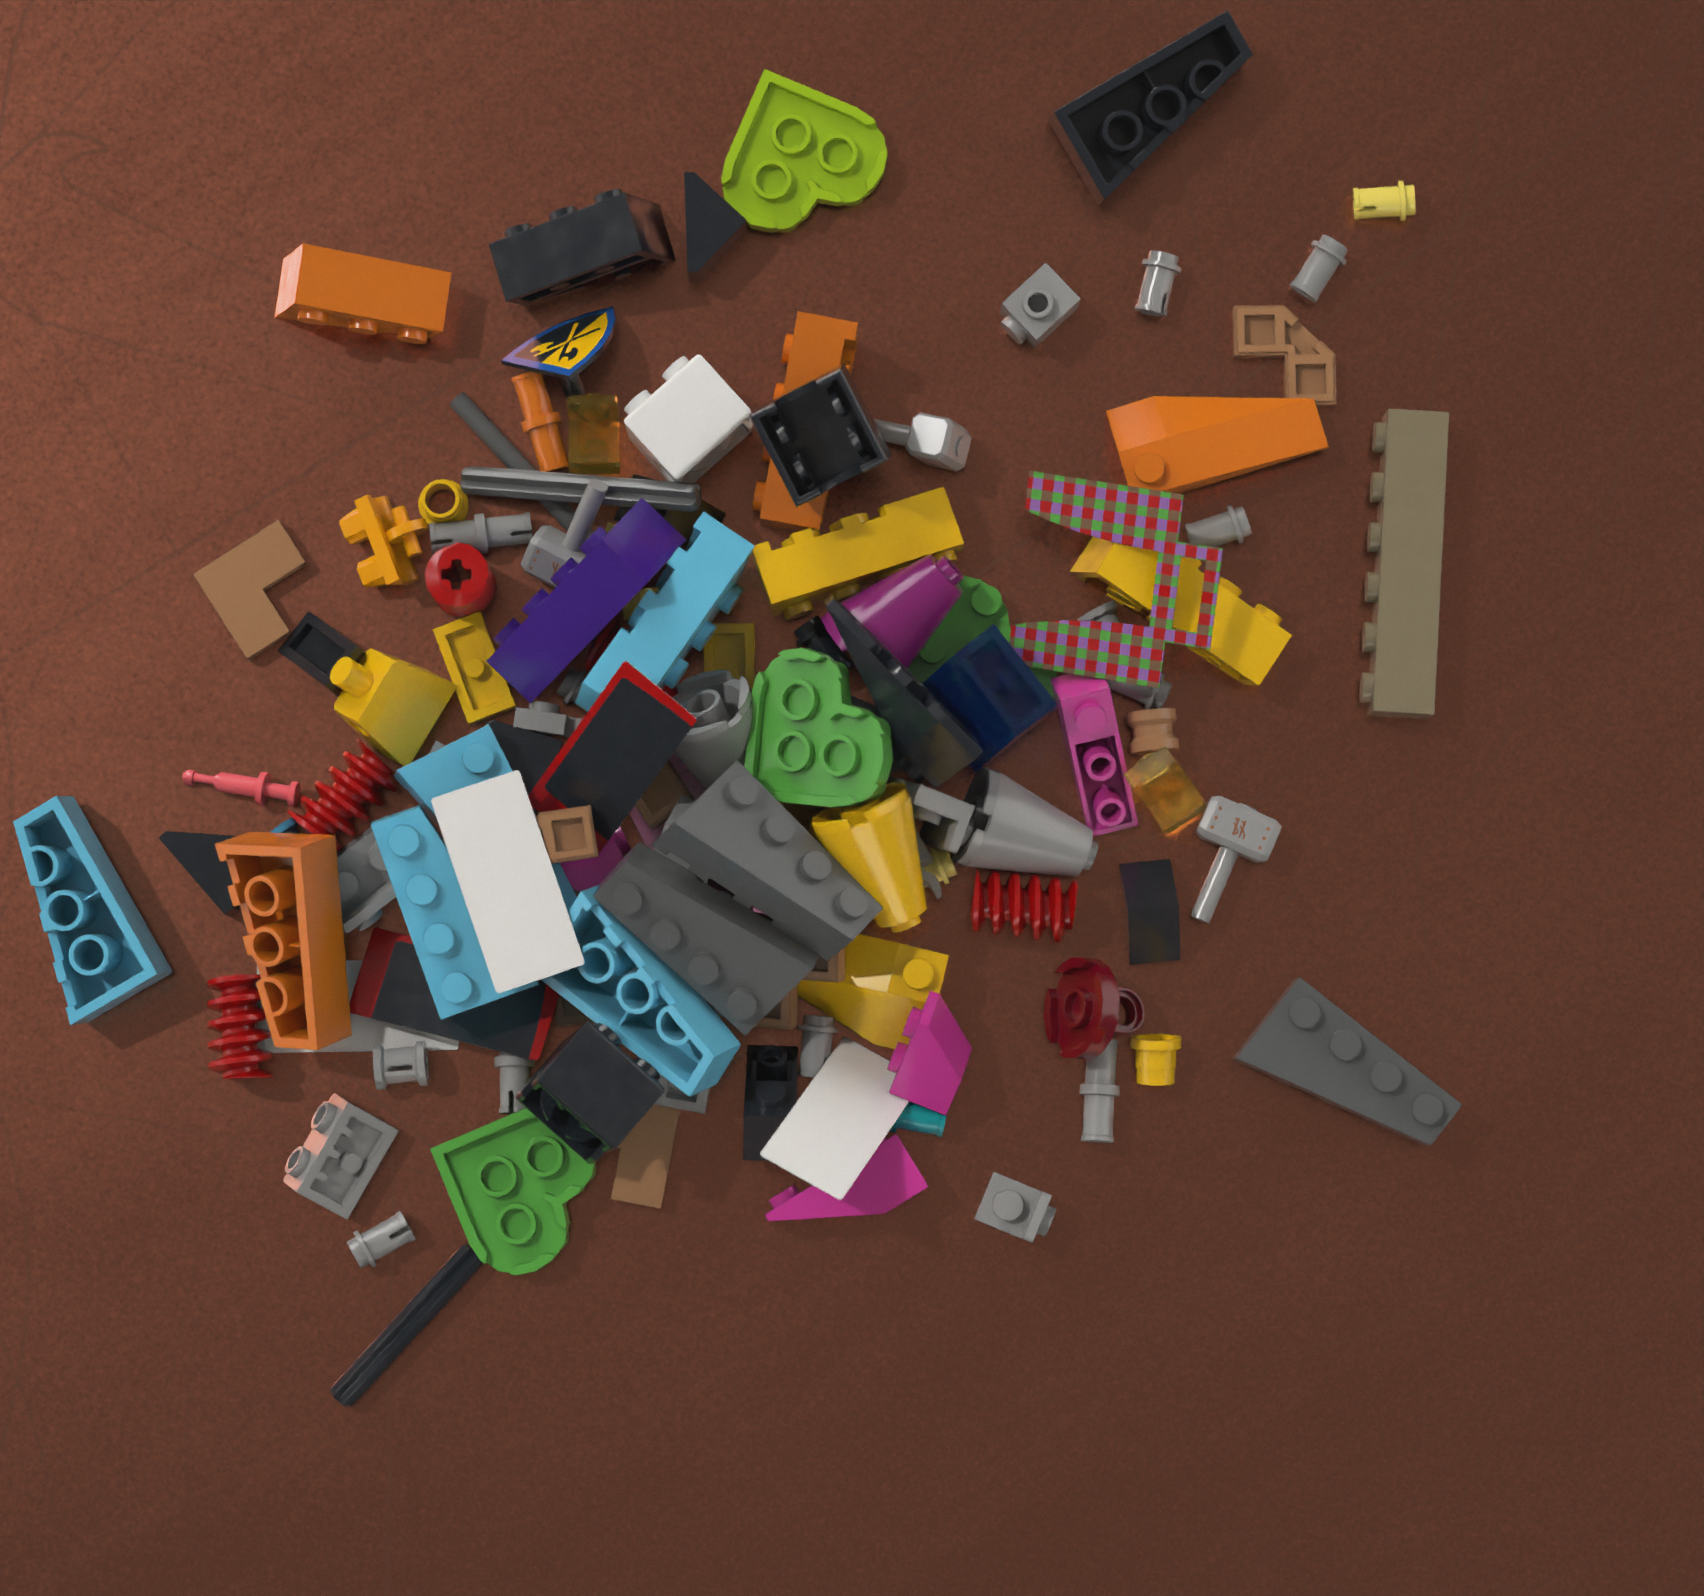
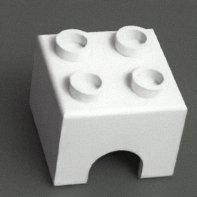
M699 354L690 361L685 356L680 357L663 373L662 377L666 382L652 395L647 390L642 391L624 408V411L628 414L624 419L629 440L666 481L695 483L753 431V424L749 417L751 413L750 408Z

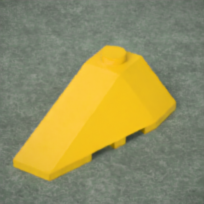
M858 934L853 941L845 946V980L841 982L801 980L797 984V996L826 1015L834 1017L836 1021L872 1044L895 1049L898 1041L907 1044L910 1039L903 1036L902 1032L912 1007L914 1006L922 1010L930 991L940 994L949 955Z

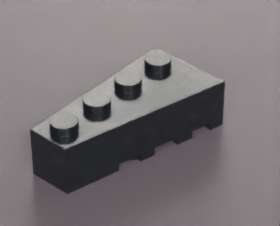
M1228 10L1062 106L1048 117L1049 123L1097 206L1253 55Z

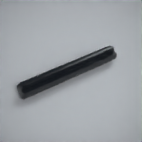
M469 1244L462 1245L330 1388L331 1395L346 1408L353 1406L482 1266L483 1262L479 1260Z

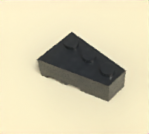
M613 189L594 196V204L578 210L576 206H569L555 210L548 214L549 221L533 227L531 223H525L506 229L503 232V239L489 244L505 300L526 306L585 288L584 283L614 272L615 279L630 275L628 266L650 258L660 260L661 265L676 261L659 204L625 192L623 193L622 189Z

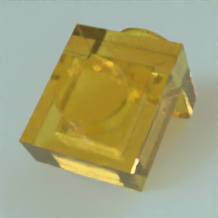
M599 393L569 396L567 398L569 474H620L618 396L602 395Z
M1166 746L1157 752L1143 756L1133 768L1123 774L1133 791L1149 808L1160 828L1166 834L1171 833L1207 808L1206 802L1191 778Z

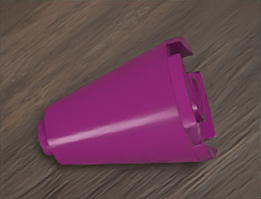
M929 554L841 603L908 669L963 594V590L958 583L964 577L945 555L937 560ZM828 611L821 617V620L835 643L844 652L847 647Z

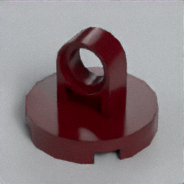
M1071 957L1059 965L1055 973L1063 975L1059 979L1056 989H1047L1044 1003L1046 1036L1050 1043L1059 1044L1062 1050L1058 1053L1063 1058L1092 1060L1104 1052L1113 1037L1135 1032L1141 1027L1145 1015L1143 1002L1133 990L1117 986V981L1109 966L1099 959ZM1120 1002L1123 1004L1127 1015L1123 1026L1117 1023Z

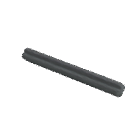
M479 466L463 468L460 483L461 490L465 494L580 503L589 480L598 479L608 486L601 505L633 507L643 498L654 509L685 512L698 510L701 505L702 495L701 487L697 483H677Z

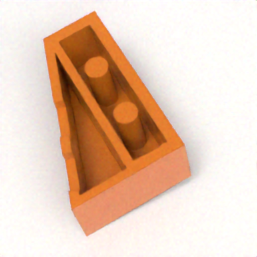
M303 243L283 259L275 318L301 321L314 325L347 327L349 331L361 334L392 333L397 334L396 339L403 342L426 344L427 338L432 339L443 332L452 272Z

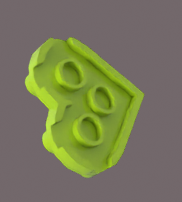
M764 69L724 162L721 176L724 200L747 220L748 227L770 233L778 231L788 233L793 231L799 223L808 218L817 203L836 207L843 205L849 207L856 206L875 190L884 176L888 156L884 135L876 126L875 120L859 108Z

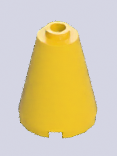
M904 783L886 784L884 794L876 800H869L860 806L826 807L812 818L813 823L811 824L814 834L823 847L883 907L874 917L878 926L881 928L890 927L892 932L896 933L921 922L919 915L927 909L911 797Z

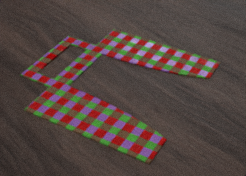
M1029 471L1025 510L1053 523L1096 538L1159 552L1149 626L1087 620H1057L1011 625L1007 663L1160 688L1165 642L1210 650L1223 548L1178 541L1184 494ZM1181 557L1206 561L1197 632L1172 628Z

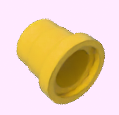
M439 479L429 483L422 490L418 500V508L421 517L426 519L428 525L429 523L463 521L469 512V499L467 494L462 492L458 483L448 479ZM448 490L455 494L453 508L443 514L432 512L429 509L431 496L437 491Z
M1171 1034L1132 1035L1130 1037V1047L1135 1049L1136 1083L1151 1086L1174 1084L1176 1050L1181 1049L1182 1037Z

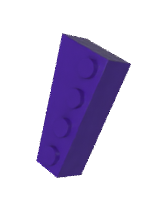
M641 498L608 533L600 526L581 545L579 549L586 555L579 564L572 557L565 562L550 578L557 587L550 594L542 587L521 609L528 618L522 624L513 618L495 636L493 640L500 647L486 662L524 698L532 703L648 583L686 539L650 504Z

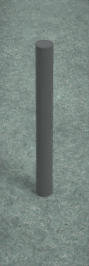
M465 392L460 393L452 400L449 406L508 469L537 471ZM538 500L559 524L568 531L576 511L567 502ZM592 528L590 529L586 540L594 533V530Z

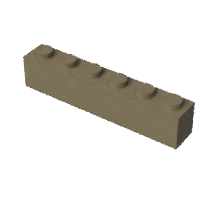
M1388 408L1382 417V422L1374 423L1372 451L1381 454L1380 472H1372L1370 502H1378L1377 522H1369L1367 551L1375 552V572H1367L1364 593L1365 602L1373 603L1372 622H1364L1362 633V652L1370 653L1369 673L1362 672L1359 690L1360 703H1368L1367 716L1428 720L1434 715L1449 412Z

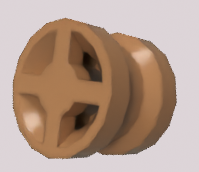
M1175 708L1146 709L1126 713V723L1132 728L1133 740L1129 743L1130 755L1159 754L1180 749L1179 738L1173 734L1172 726L1177 719Z

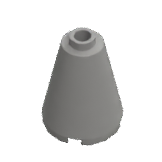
M727 670L702 672L684 679L676 685L678 694L672 697L697 719L674 753L705 790L735 761L738 760L743 766L745 763L746 742L752 720V690L743 676H740V680L732 677L731 672Z
M984 767L974 777L963 800L975 806L971 816L974 818V828L967 843L963 846L960 845L956 854L951 853V859L956 861L955 863L961 864L964 867L1077 877L1082 869L1088 871L1092 867L1098 851V842L1093 841L1092 829L998 770Z

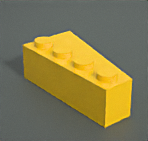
M944 486L883 505L877 509L878 515L869 518L867 513H857L841 518L829 526L831 532L823 535L820 534L819 529L811 530V528L792 533L790 538L781 542L782 548L771 550L768 541L754 545L752 551L753 562L772 616L784 614L785 620L804 616L814 611L812 603L826 599L831 593L842 602L861 592L860 586L877 580L881 581L929 554L937 560L945 555L952 563L957 561L955 553L963 551L964 541Z
M1092 537L1070 573L1084 582L1087 578H1098L1109 585L1106 589L1108 592L1106 594L1107 597L1115 600L1121 606L1126 605L1138 612L1142 608L1150 612L1147 616V620L1150 622L1159 551L1127 546ZM1181 557L1173 629L1197 632L1204 573L1199 570L1202 564L1200 560ZM1220 576L1211 648L1209 650L1191 646L1187 647L1242 684L1259 686L1292 635L1279 626L1283 621L1279 615L1261 604H1257L1255 608L1251 607L1239 598L1242 590Z

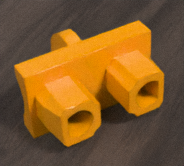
M365 495L354 500L357 508L340 519L339 524L349 544L358 545L369 540L375 555L357 563V571L365 588H376L385 585H409L420 580L412 557L422 553L417 536L429 529L426 519L420 518L410 521L405 505L392 508L388 496L372 498L371 495Z

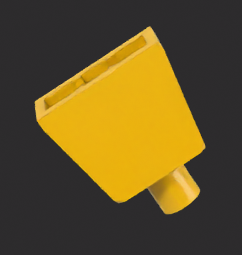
M373 648L365 652L359 663L350 657L339 659L333 666L330 674L331 682L343 689L334 703V711L378 753L402 766H406L413 761L457 688V685L425 668Z

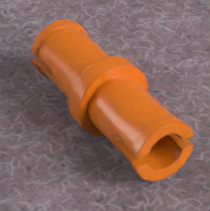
M529 371L511 378L515 386L525 418L521 426L523 432L530 435L540 468L539 471L559 472L570 468L571 463L568 461L558 424L562 422L559 412L553 411L543 379L544 374Z

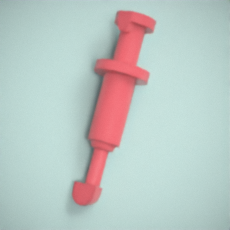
M186 770L182 775L183 783L187 786L193 787L194 782L214 785L219 792L254 797L255 804L264 806L269 797L287 800L288 806L296 807L301 792L300 782L292 781L290 786L271 783L270 773L263 771L259 774L258 778L227 772H220L215 776L199 774L196 770Z

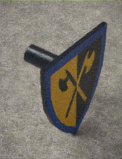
M614 307L588 312L550 327L508 354L501 360L502 365L558 377L568 404L574 406L583 403L587 399V395L579 373L602 356L604 349L611 341L617 324Z

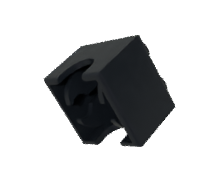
M845 363L754 409L749 414L796 507L822 495L825 491L855 475L875 468L888 461L891 457V452Z
M590 1021L586 1022L562 1041L515 1096L516 1100L588 1164L594 1163L605 1152H610L618 1147L665 1091V1088L657 1082L660 1075L651 1064L638 1057L635 1060L630 1058L619 1048L621 1040L613 1030L602 1023L594 1025Z

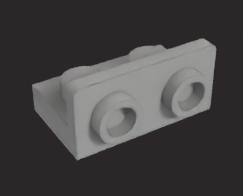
M889 776L887 784L904 783L911 797L913 817L920 821L924 820L919 832L923 843L927 846L956 854L960 845H965L972 834L974 818L971 816L975 806L924 785Z
M371 827L337 852L342 922L346 933L351 932L356 927L359 931L370 927L382 916L383 911L381 908L396 898Z
M334 1093L330 1100L323 1102L314 1113L311 1121L312 1131L303 1146H298L289 1156L285 1166V1173L287 1174L283 1182L300 1195L348 1219L399 1130Z

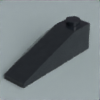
M831 593L824 600L825 605L881 717L888 722L891 729V737L898 751L904 756L898 764L916 783L921 784L927 779L935 788L974 761L983 752L977 738Z

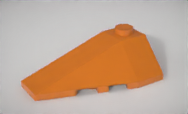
M1152 396L1106 411L1128 486L1181 494L1329 448L1315 400L1310 398Z

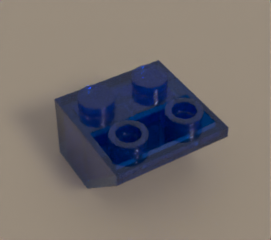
M995 624L954 654L922 683L977 738L983 752L968 764L974 773L1052 714L1058 705Z

